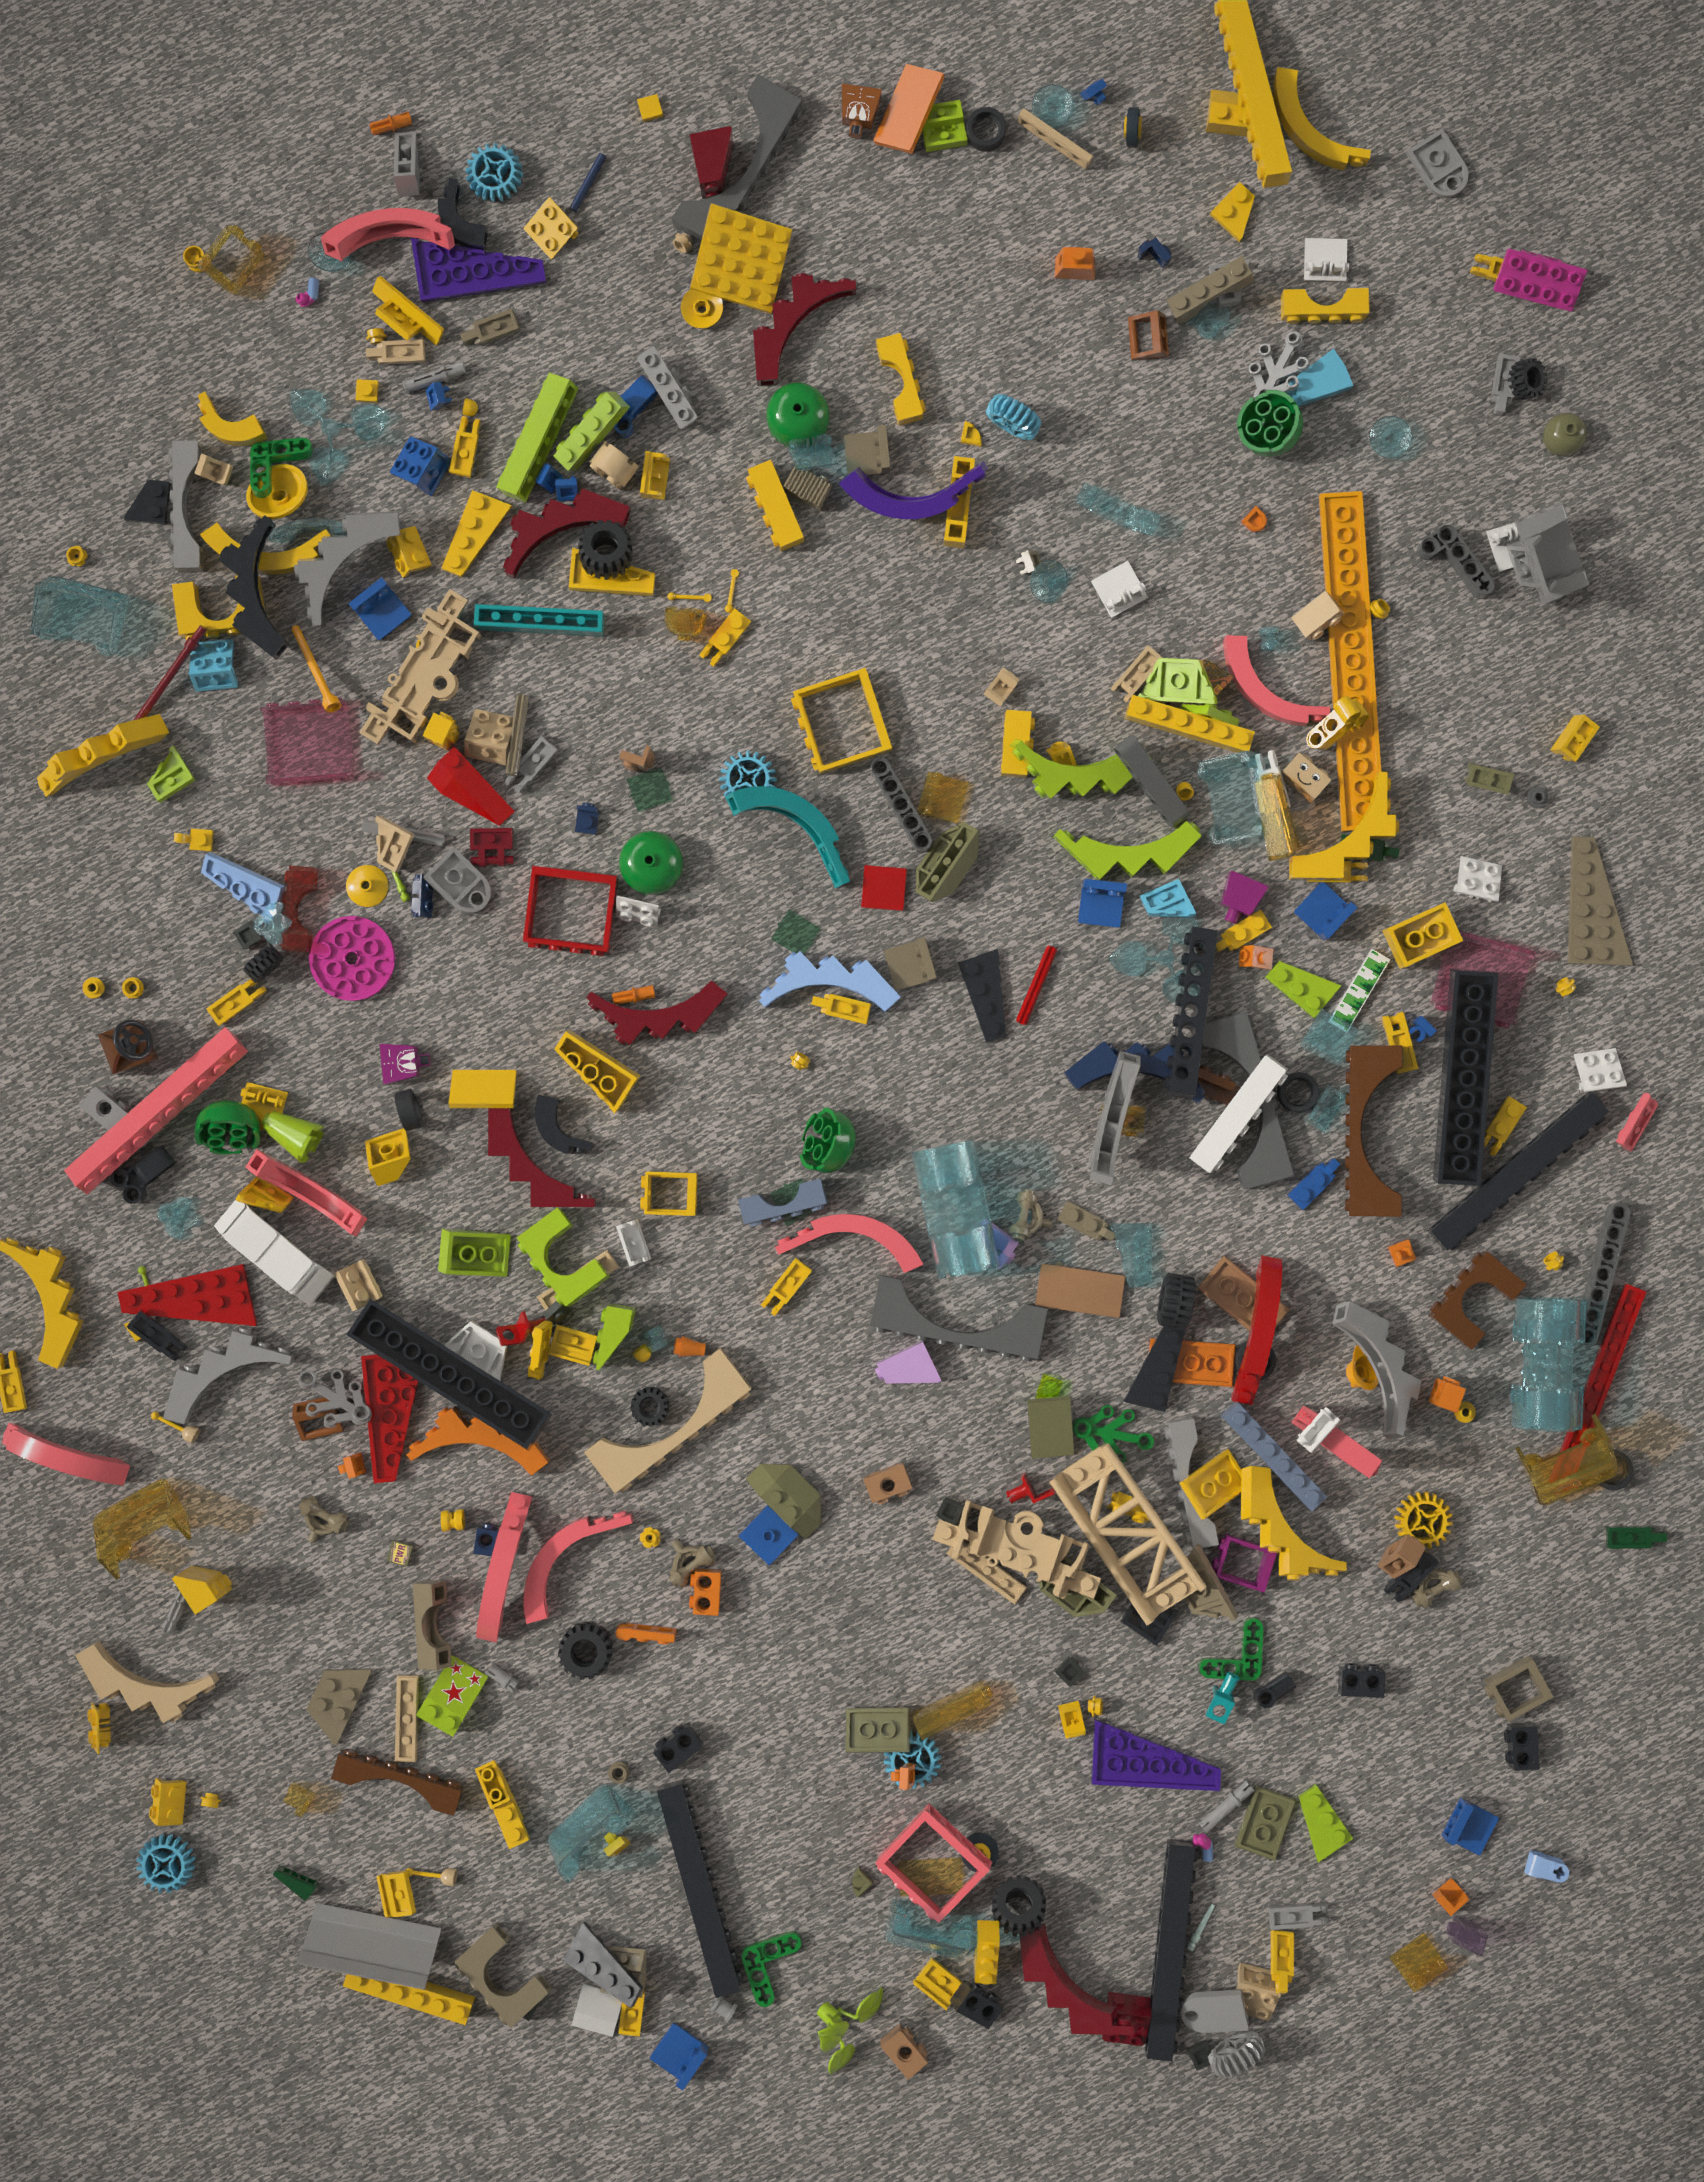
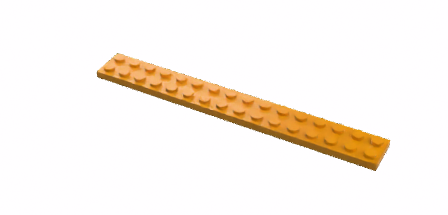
M1362 491L1319 494L1325 591L1333 597L1344 612L1339 623L1332 627H1327L1332 702L1334 706L1338 700L1345 696H1349L1351 700L1357 698L1369 714V718L1363 724L1357 727L1353 726L1335 742L1341 832L1353 831L1361 822L1373 794L1375 775L1381 772ZM1337 721L1334 722V730L1338 726Z

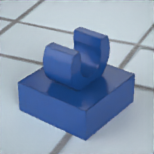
M1102 78L1096 80L1080 92L1084 100L1091 98L1098 105L1106 100L1101 90L1107 85Z
M433 382L426 389L431 411L439 410L443 405H448L452 401V398H445L444 393H447L450 389L447 386L442 387L441 382Z
M545 463L535 482L544 490L553 494L556 488L555 480L559 479L562 474L551 465Z
M560 476L559 479L555 480L558 501L574 500L576 494L579 493L577 479L574 476H571V479H563V476Z
M1417 1016L1412 1022L1415 1026L1409 1029V1034L1418 1030L1420 1036L1416 1041L1420 1042L1424 1040L1425 1036L1431 1037L1437 1030L1423 1016Z

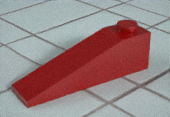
M455 746L437 762L427 777L430 783L442 795L499 826L515 812Z

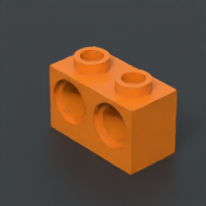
M1446 1376L1443 1379L1436 1378L1428 1402L1458 1413L1466 1389L1460 1387L1461 1382Z
M697 1568L695 1574H691L690 1587H694V1595H690L689 1608H693L694 1615H719L722 1570ZM707 1576L711 1579L712 1583L709 1586H704L700 1583V1578ZM699 1599H709L710 1605L702 1607L699 1604Z

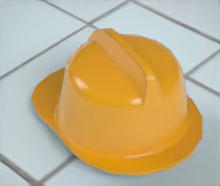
M1357 1344L1353 1352V1359L1346 1367V1376L1352 1388L1361 1387L1364 1390L1371 1391L1377 1387L1378 1379L1367 1356Z

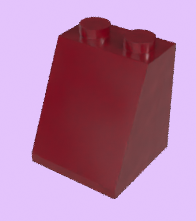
M731 126L689 134L702 199L717 196L724 191L734 146Z

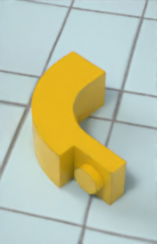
M206 392L197 395L200 400L198 406L204 415L199 419L206 429L218 440L232 446H251L268 439L258 418L254 414L238 422H228L219 417Z

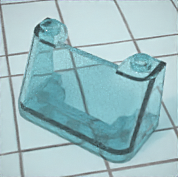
M47 577L37 583L34 588L30 634L37 635L42 640H50L51 637L61 635L96 644L95 648L100 654L111 656L118 650L129 608L130 596L62 577Z
M1246 750L1199 761L1198 776L1200 780L1203 779L1205 783H1208L1215 824L1208 831L1209 839L1213 842V845L1257 839L1273 834L1271 814L1268 812L1255 760L1257 752Z
M603 1784L597 1787L548 1837V1845L558 1873L568 1884L579 1873L581 1862L579 1861L578 1853L581 1847L602 1826L610 1833L618 1834L632 1821L635 1810L610 1785Z
M891 1899L885 1926V1938L889 1943L955 1959L963 1958L974 1946L977 1935L975 1917L964 1915L963 1920L959 1923L951 1924L950 1933L911 1925L910 1913L903 1909L902 1900Z

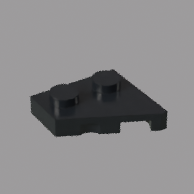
M147 480L125 514L124 520L166 525L171 483Z
M1131 1604L1120 1622L1154 1646H1157L1179 1611L1167 1609L1160 1613L1152 1623L1146 1625L1135 1607Z

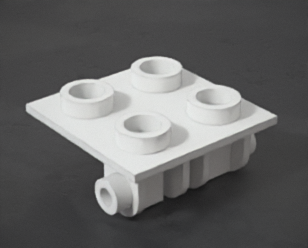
M1305 238L1304 281L1346 282L1347 272L1349 271L1347 239Z
M1512 523L1486 531L1498 572L1513 568L1506 545L1518 541L1520 538L1515 524Z
M1128 561L1091 581L1111 618L1148 598L1145 592V585L1140 583Z
M1461 856L1458 882L1455 884L1453 892H1456L1457 895H1469V898L1475 896L1477 900L1480 898L1488 902H1498L1502 865Z
M621 896L616 897V917L626 922L631 920L640 922L648 927L658 925V917L661 912L659 905Z
M1616 1048L1574 1054L1581 1083H1579L1580 1091L1586 1093L1627 1086Z

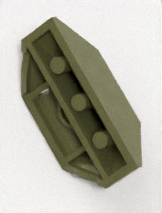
M961 822L958 826L939 834L916 868L915 892L931 902L954 893L977 859L980 831L965 822Z
M760 1464L746 1478L757 1494L778 1516L805 1539L821 1525V1494L791 1464Z
M1065 1557L1062 1561V1564L1072 1566L1074 1563L1068 1557ZM1046 1581L1039 1582L1040 1591L1073 1617L1105 1613L1117 1596L1100 1583L1094 1599L1068 1590L1066 1598L1061 1599L1053 1594L1054 1584Z

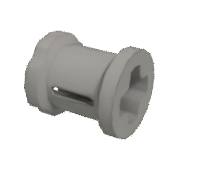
M719 1997L715 1998L709 2010L711 2012L715 2011L724 2017V2021L728 2022L736 2011L737 2005L735 2003L732 2005L724 1998Z

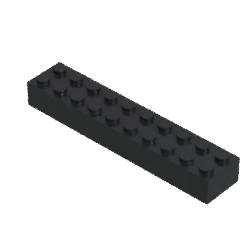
M1450 969L1433 1180L1438 1184L1481 1186L1499 973L1495 971Z
M369 1299L346 1334L528 1451L552 1416L544 1408L372 1299Z

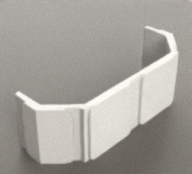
M235 1200L214 1225L229 1244L257 1265L282 1288L308 1305H312L335 1278V1271L330 1272L311 1260L253 1212L245 1203Z

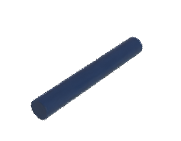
M598 154L569 209L576 213L606 160L607 157L604 154Z

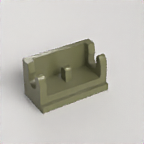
M1473 763L1468 764L1467 769L1469 772L1467 777H1465L1466 785L1509 795L1514 777L1513 773Z

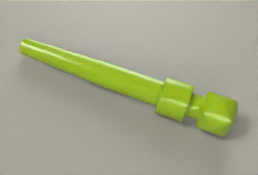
M392 871L397 884V890L399 894L401 893L402 902L409 901L410 896L406 893L405 884L402 883L398 872Z

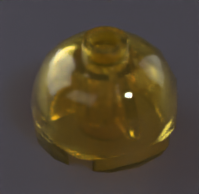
M677 606L666 607L664 615L665 625L671 634L677 636V640L690 641V637H696L703 632L707 621V612L688 607L686 609H678V611Z

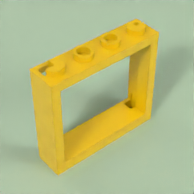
M866 668L793 691L794 697L791 698L794 710H799L801 717L797 718L800 729H805L807 738H804L807 750H812L814 758L810 760L814 771L818 770L819 774H823L892 751ZM860 680L881 747L823 765L802 698Z

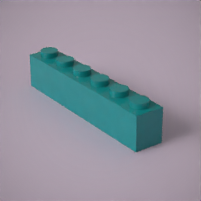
M475 604L474 626L477 630L604 637L605 615L603 611Z

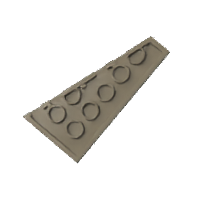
M1573 836L1571 839L1568 964L1633 966L1595 837Z

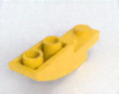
M493 1760L476 1768V1774L490 1809H493L508 1848L512 1849L529 1841L530 1838L523 1823V1815L496 1761Z

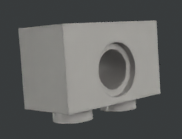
M95 1086L79 1107L109 1131L130 1112V1106L122 1100L118 1102L112 1097L114 1093L106 1086L103 1088ZM106 1103H110L112 1107L109 1114L104 1112V1105Z

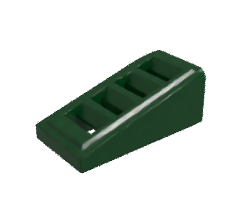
M280 1865L273 1873V1876L304 1901L309 1898L319 1885L318 1881Z

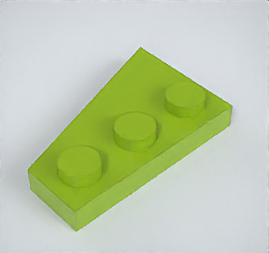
M1278 961L1265 976L1270 983L1312 1018L1317 1016L1341 987L1339 984Z

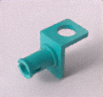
M1227 1672L1221 1687L1213 1686L1214 1697L1206 1711V1717L1221 1724L1226 1723L1235 1705L1232 1692L1239 1681V1677L1236 1674ZM1217 1705H1222L1226 1711L1224 1715L1216 1716L1213 1713V1708Z

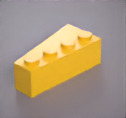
M571 1030L565 1031L554 1049L582 1077L581 1079L596 1092L598 1097L610 1107L614 1114L619 1111L641 1076Z

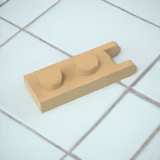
M1148 645L1111 687V690L1114 692L1118 686L1122 687L1128 693L1123 699L1127 703L1147 680L1149 674L1153 672L1157 659L1163 657Z

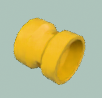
M189 246L185 249L183 259L188 267L195 273L204 272L209 266V260L203 250L198 246Z
M457 1509L455 1512H450L449 1510L441 1511L442 1532H449L451 1529H456L457 1531L465 1530L464 1509Z

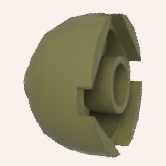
M1560 413L1551 418L1545 425L1543 443L1553 455L1571 456L1578 452L1585 443L1587 436L1586 425L1576 414Z

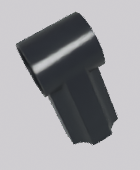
M1284 1671L1264 1686L1257 1687L1253 1693V1698L1261 1707L1270 1708L1277 1700L1295 1689L1296 1685L1288 1673ZM1264 1692H1268V1700L1265 1702H1261V1694Z

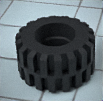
M598 520V524H594V522L589 524L590 528L585 527L583 529V534H580L578 542L582 567L584 570L587 569L588 574L591 576L595 574V578L598 579L602 576L604 580H609L611 576H613V579L617 578L619 573L623 575L625 568L629 569L631 566L630 562L633 559L632 541L630 534L627 533V529L624 526L620 528V523L618 522L612 524V520H607V522ZM601 545H612L616 548L609 555H601L595 552V549Z
M1174 1273L1166 1274L1162 1282L1158 1301L1157 1320L1159 1325L1184 1330L1188 1327L1192 1318L1196 1296L1194 1277Z
M585 1621L582 1624H575L567 1630L559 1643L558 1657H560V1665H564L566 1673H572L571 1676L574 1678L579 1676L580 1680H584L585 1677L593 1679L594 1676L597 1675L598 1677L608 1667L613 1655V1640H610L609 1632H605L603 1626H596L597 1623L595 1622L588 1624V1621ZM583 1639L592 1641L598 1649V1656L595 1660L589 1662L578 1659L573 1649L575 1643Z
M1016 1875V1879H1013L1011 1876L1007 1878V1882L1004 1880L1000 1882V1887H996L992 1899L994 1921H999V1929L1003 1927L1004 1933L1008 1934L1010 1931L1014 1937H1017V1934L1025 1937L1027 1932L1031 1935L1035 1932V1928H1040L1041 1922L1045 1918L1046 1896L1043 1895V1889L1041 1887L1038 1888V1883L1035 1880L1031 1883L1029 1877H1025V1880L1021 1879V1875ZM1016 1897L1024 1898L1030 1903L1032 1909L1027 1914L1016 1915L1008 1910L1007 1902Z

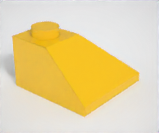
M402 1128L365 1141L368 1169L377 1186L398 1180L411 1159L407 1131Z

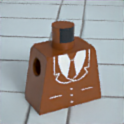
M842 83V125L850 126L849 136L859 139L862 136L863 128L872 129L881 102L882 89Z

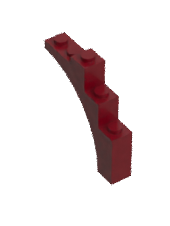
M799 273L796 276H792L793 302L778 300L776 303H772L774 328L770 329V327L762 326L758 327L757 330H753L757 386L778 385L782 352L788 338L797 325L808 314L823 304L838 298L856 295V280L851 281L849 278H843L838 282L820 280L817 283H813V275Z
M582 488L580 494L577 493L574 498L573 505L575 508L550 499L549 504H545L543 508V518L519 509L518 514H514L510 524L513 533L518 535V537H514L511 544L512 553L504 561L503 569H505V574L515 579L521 565L531 552L542 542L559 532L574 527L589 526L593 522L598 524V520H602V522L612 520V524L618 522L620 523V528L625 527L631 513L630 506Z
M711 980L702 990L686 1001L658 1010H633L619 1007L605 1001L592 991L586 998L590 1001L588 1005L596 1012L601 1010L606 1014L604 1019L613 1026L615 1023L618 1024L613 1031L617 1034L615 1039L625 1046L626 1043L632 1045L646 1027L650 1028L647 1032L656 1040L659 1037L664 1040L679 1021L682 1022L680 1026L689 1034L692 1031L697 1033L728 996V993Z

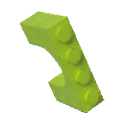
M557 1207L517 1237L520 1242L518 1247L524 1255L528 1253L532 1259L530 1264L535 1271L538 1272L540 1270L543 1274L542 1281L549 1289L553 1288L556 1293L554 1297L557 1302L570 1308L610 1278L599 1260L595 1258L571 1275H559L551 1268L548 1261V1251L551 1244L573 1227V1224L562 1209Z

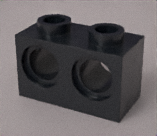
M1345 1663V1667L1339 1666L1338 1693L1341 1696L1384 1698L1385 1671L1379 1668V1665L1366 1664L1365 1668L1358 1667V1664ZM1349 1675H1355V1681L1347 1684L1346 1678ZM1376 1676V1682L1373 1685H1368V1678Z
M1533 1722L1507 1723V1730H1504L1505 1743H1508V1751L1505 1752L1506 1764H1509L1514 1771L1540 1770L1537 1726ZM1524 1731V1737L1521 1740H1516V1735ZM1519 1754H1526L1523 1761H1517Z
M682 1723L671 1731L673 1735L667 1739L662 1737L655 1743L656 1748H654L653 1754L668 1774L703 1747L704 1742L689 1723L684 1726ZM687 1735L691 1738V1742L684 1744L681 1742L680 1737ZM670 1748L674 1751V1755L667 1757L664 1755L663 1750Z
M966 1980L962 1981L949 2000L956 2012L988 2030L1003 2010L998 2001L999 1997L992 1991L987 1993L979 1984L975 1982L971 1984Z

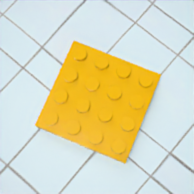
M711 203L690 289L771 314L773 310L772 303L775 302L792 229Z

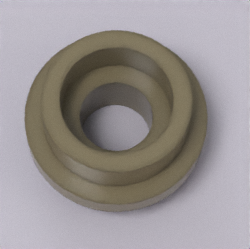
M615 1762L608 1770L610 1780L617 1784L624 1783L630 1774L629 1767L624 1762ZM621 1769L623 1771V1774L621 1776L616 1775L615 1770Z

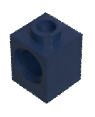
M483 1523V1526L480 1525L477 1528L473 1554L492 1557L499 1532L496 1524ZM483 1534L491 1535L493 1539L491 1544H486L483 1541Z

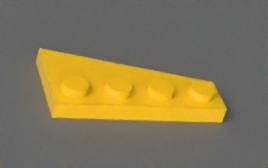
M472 490L441 569L463 577L495 529L501 524L505 515L511 510L512 505Z

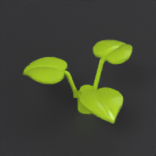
M882 1987L867 1996L860 2003L855 2015L844 2011L842 2008L836 2009L830 2002H825L818 2009L817 2015L828 2026L818 2031L821 2050L828 2052L840 2043V2050L836 2051L829 2061L828 2072L830 2075L842 2069L851 2060L855 2052L853 2044L845 2046L841 2039L849 2028V2023L842 2021L841 2015L854 2020L858 2019L860 2023L869 2020L880 2007L883 1996Z

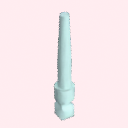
M1211 1904L1197 1930L1192 1934L1191 1941H1189L1188 1947H1186L1189 1951H1194L1195 1943H1198L1200 1940V1935L1215 1905Z

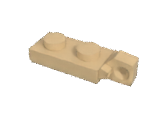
M423 339L381 341V343L377 344V348H366V357L368 361L378 360V364L383 365L426 363L425 341Z

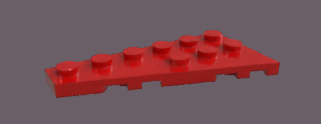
M244 1264L117 1292L122 1313L137 1314L141 1309L149 1316L257 1326Z

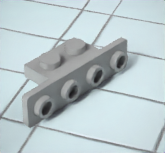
M654 346L639 355L637 360L679 428L684 429L696 421L698 416L691 406L693 404L690 398L692 393L686 385L683 386L679 380L681 375L677 369L666 365Z

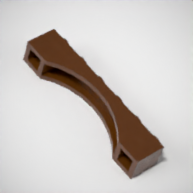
M347 1748L345 1751L341 1750L338 1754L331 1776L332 1780L348 1785L370 1779L398 1781L419 1792L433 1810L452 1816L455 1815L464 1786L460 1785L459 1781L453 1779L444 1781L433 1773L424 1775L413 1767L404 1769L398 1767L399 1764L393 1761H386L384 1763L378 1761V1757L373 1755H366L364 1757L358 1755V1752L353 1749Z

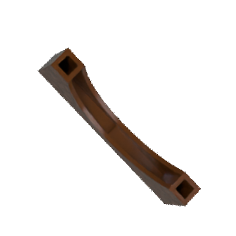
M1350 1046V1050H1346V1063H1350V1071H1346V1084H1350V1093H1346V1105H1350V1114H1346V1127H1350L1349 1135H1346L1345 1138L1346 1148H1349V1156L1345 1158V1168L1349 1169V1178H1345V1190H1349V1199H1345V1211L1349 1212V1216L1402 1217L1403 1195L1388 1187L1377 1176L1366 1157L1362 1141V1121L1367 1103L1375 1089L1389 1075L1403 1068V1046Z

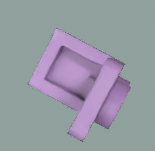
M983 1218L974 1232L1001 1251L993 1265L1001 1269L1005 1263L1009 1265L1016 1255L1013 1251L1019 1242L1013 1240L1009 1234L988 1219Z

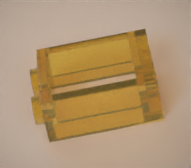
M235 224L234 226L226 225L196 265L233 295H236L265 255L261 251L262 246L253 239L249 241L243 236L245 232ZM230 235L234 236L255 254L235 282H232L211 264V261Z

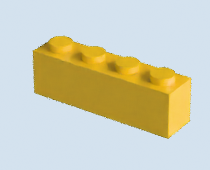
M768 460L747 469L749 475L746 477L750 489H755L757 496H754L758 509L763 508L765 515L762 518L766 528L771 527L773 535H770L774 547L779 546L780 551H784L803 543L804 536L772 461Z

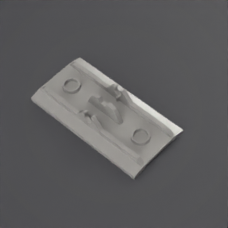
M316 1903L297 1964L425 1990L441 1928Z

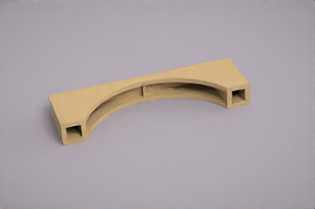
M721 1347L703 1361L705 1382L702 1398L693 1416L681 1429L661 1441L646 1445H624L601 1438L584 1452L614 1493L619 1490L623 1493L632 1486L630 1482L637 1477L640 1480L649 1473L647 1469L653 1464L655 1467L666 1460L664 1456L670 1451L672 1454L683 1447L681 1443L687 1438L689 1441L700 1434L698 1430L705 1425L708 1428L717 1421L715 1417L718 1414L722 1413L725 1415L734 1408L731 1404L737 1400L742 1402L751 1395L748 1391L752 1387Z

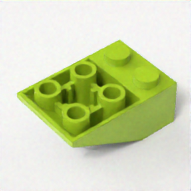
M610 1303L607 1308L605 1307L602 1310L601 1322H604L603 1329L599 1330L597 1343H600V1348L595 1351L593 1364H597L596 1370H600L631 1331L635 1307Z

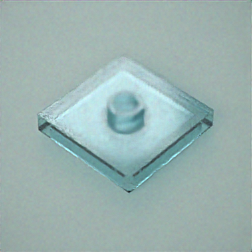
M1321 1008L1303 1037L1300 1046L1337 1066L1359 1029Z

